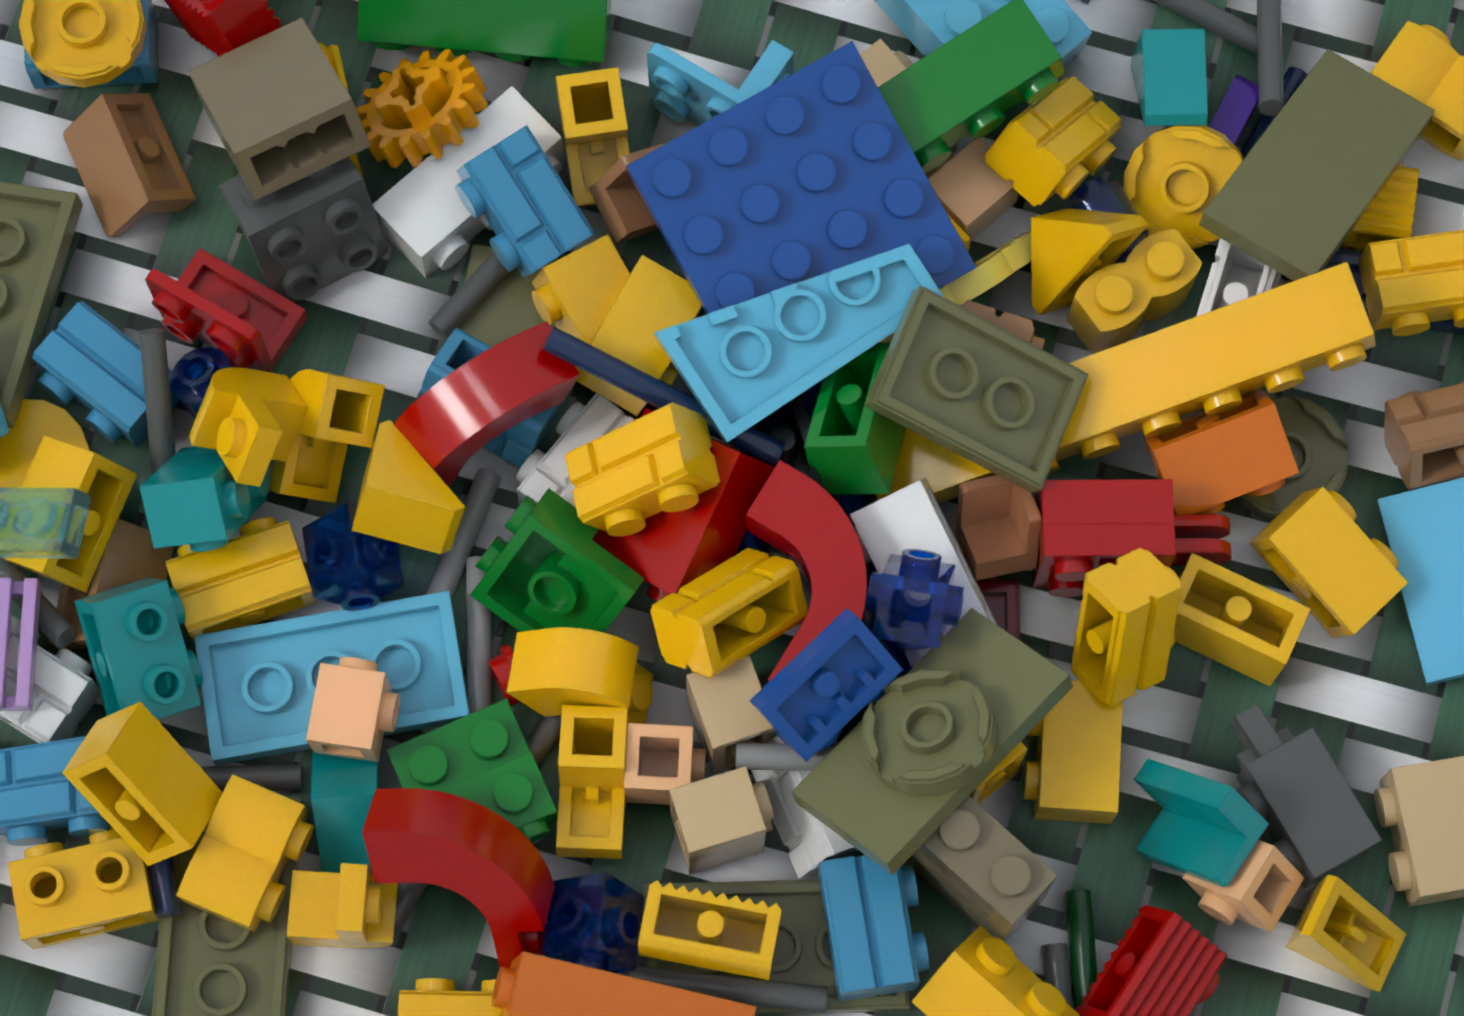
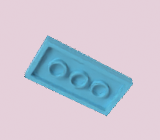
M450 591L194 636L197 660L203 677L201 689L211 760L216 766L312 749L306 741L320 663L339 665L341 657H355L377 663L378 671L385 672L392 685L391 693L400 694V708L395 731L393 733L384 731V736L443 726L470 714Z

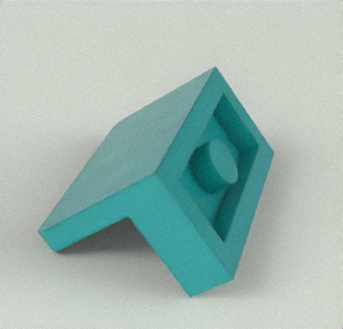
M1151 759L1146 760L1133 779L1163 808L1138 844L1137 851L1147 860L1217 886L1226 887L1229 885L1269 825L1232 786Z

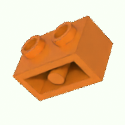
M1262 388L1241 395L1243 403L1231 410L1215 415H1206L1205 410L1180 419L1181 426L1167 433L1154 437H1145L1142 434L1158 479H1173L1175 515H1214L1225 507L1224 502L1247 493L1250 496L1269 494L1281 488L1285 484V478L1299 473L1275 403Z

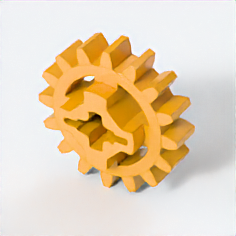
M445 49L434 59L430 51L426 50L422 52L418 62L412 64L411 61L409 62L406 58H403L399 61V66L391 71L392 74L388 72L380 73L378 76L382 85L379 88L365 89L363 92L369 104L356 108L371 145L367 149L377 162L386 159L391 168H397L407 158L412 167H418L423 160V156L426 154H432L437 160L442 158L443 146L449 142L460 146L464 142L460 134L464 128L478 127L480 122L474 113L487 108L488 103L482 95L487 91V87L475 67L471 65L464 54L455 58L450 49Z

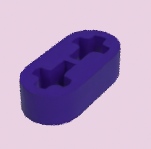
M1237 74L1209 125L1210 128L1225 134L1235 146H1237L1259 103L1258 84Z

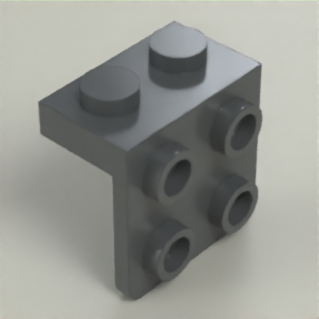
M350 157L254 201L240 174L218 185L225 202L252 247L268 288L292 302L307 299L318 290L354 272L368 268L375 261L384 257L388 251L387 243L363 178Z

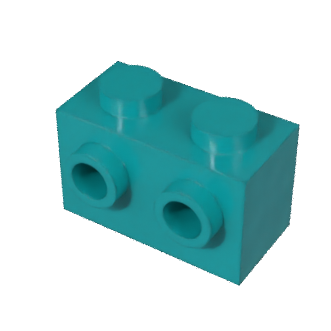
M196 446L181 448L139 486L153 547L162 548L189 544L191 551L204 552L228 544L232 534L239 527L248 523L249 517L267 500L270 488L268 469L260 487L236 483L216 450Z
M144 578L74 600L107 716L140 701L158 720L202 705L197 687L203 684L202 671L195 654L190 649L186 650L180 626L185 624L183 603L174 588H169L167 580Z

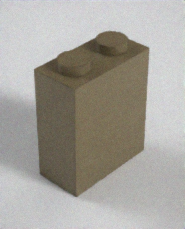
M303 18L188 70L210 122L254 201L371 146L351 96Z
M970 796L955 809L905 862L908 866H913L914 872L976 928L981 925L993 937H997L1004 942L1012 936L1043 902L1058 876Z

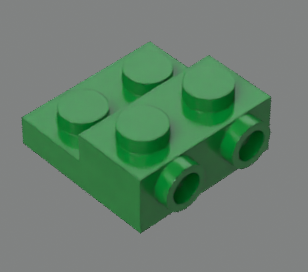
M548 488L538 502L528 495L524 498L504 526L514 533L511 540L506 542L497 535L475 565L485 575L470 596L520 632L556 627L582 628L605 632L645 578L594 542L592 539L599 529L582 523L577 516L576 508Z
M507 698L387 749L402 788L435 790L478 803L513 824L532 844L548 836L551 833L548 825L557 822L558 813Z

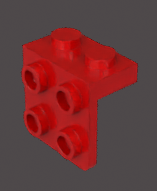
M199 248L178 281L156 269H152L145 278L153 297L151 303L163 317L161 321L162 326L174 336L187 343L193 344L196 338H199L216 348L215 357L229 368L240 367L272 372L308 318L306 309Z

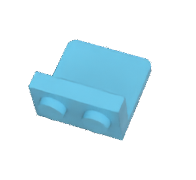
M772 40L741 87L737 89L667 47L654 43L647 52L650 96L654 99L653 104L657 110L669 119L679 123H683L687 119L699 126L793 74L794 52Z

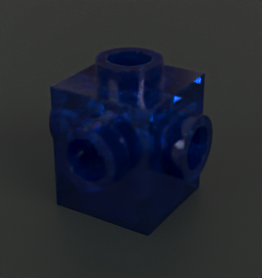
M346 502L304 526L302 533L308 564V578L313 597L341 605L347 611H360L376 606L380 598L404 586L399 560L400 549L398 543L351 531L357 505Z
M905 549L902 551L901 556L891 554L882 573L872 572L870 577L866 611L876 613L873 635L876 638L889 640L891 644L906 649L939 648L947 625L958 627L961 617L965 587L953 585L956 565L942 563L941 555L928 550ZM908 591L931 595L928 599L919 601L913 599Z
M608 872L554 880L555 889L549 909L548 921L544 930L543 955L613 973L634 971L636 968L645 896Z

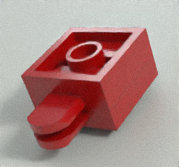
M1173 479L1045 480L1042 490L1038 491L1035 499L1042 521L1037 568L1032 569L1033 588H1048V592L1052 596L1075 597L1083 595L1085 573L1108 562L1116 565L1117 558L1138 548L1149 550L1164 566L1168 567L1171 565H1185L1192 553L1217 565L1232 559L1231 544L1225 540H1220L1230 534L1229 518L1224 515H1174Z

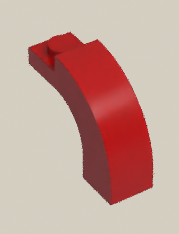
M547 321L516 334L469 360L427 390L394 423L449 488H451L464 464L479 449L514 425L563 403L580 376L576 366L542 350L543 344L552 329Z
M779 460L746 513L747 531L781 550L796 562L808 581L811 590V602L802 625L768 678V682L846 608L857 615L864 623L867 600V575L863 550L851 521L841 506L824 488Z
M420 788L376 789L362 830L375 884H432L447 888L465 897L480 910L490 926L500 968H510L511 962L523 951L536 955L544 954L547 943L546 920L555 886L544 859L520 830L492 810L453 794Z

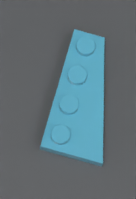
M906 244L822 275L662 329L653 334L723 441L727 443L895 332L913 289L923 286L942 297L944 296L911 245Z

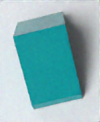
M1142 29L1131 56V70L1144 126L1207 125L1205 29Z
M312 752L311 804L322 872L340 873L341 863L365 864L369 866L372 872L362 830L376 789H382L380 757L379 762Z

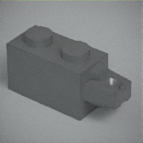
M1258 704L1233 717L1230 721V726L1244 751L1235 756L1241 772L1236 777L1241 786L1236 791L1269 823L1267 829L1275 840V843L1272 845L1302 874L1304 880L1301 885L1304 889L1367 854L1382 841L1313 727L1296 737H1293L1287 727L1276 732Z

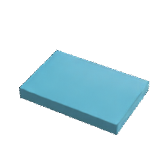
M1464 477L1377 499L1390 550L1399 562V566L1396 569L1408 582L1401 589L1426 686L1464 677Z

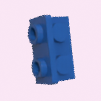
M846 608L749 701L776 730L777 736L807 762L817 752L831 746L839 737L842 728L865 706L870 705L871 702L874 703L885 694L883 689L903 668L859 617Z

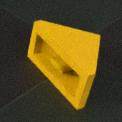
M1072 208L1031 217L1032 306L1036 312L1042 315L1071 306L1080 285L1097 270L1113 264L1149 226L1141 215Z
M391 420L380 423L365 469L351 531L437 554L450 551L465 510L464 504Z
M1328 874L1312 890L1286 948L1370 990L1380 992L1405 939L1406 933L1339 877Z

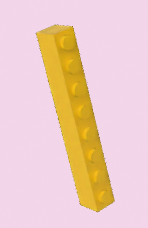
M1348 262L1069 363L1089 375L1048 475L1059 470V460L1082 452L1084 459L1097 458L1117 450L1120 447L1118 439L1143 430L1145 437L1158 436L1181 426L1180 417L1204 408L1206 415L1219 414L1242 404L1243 399L1241 395L1266 386L1268 393L1280 392L1302 383L1305 380L1303 372L1328 364L1330 371H1336L1365 360L1367 358L1365 350L1376 346L1375 336ZM906 428L890 493L876 494V497L880 500L926 478L938 504L958 497L961 483L997 474Z

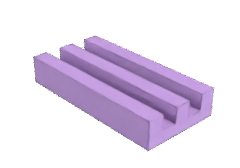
M0 578V711H32L41 597V583L37 578H24V581ZM12 597H23L16 696H5Z

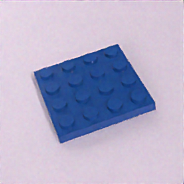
M853 41L625 166L706 315L906 244L911 245L939 289L976 268Z

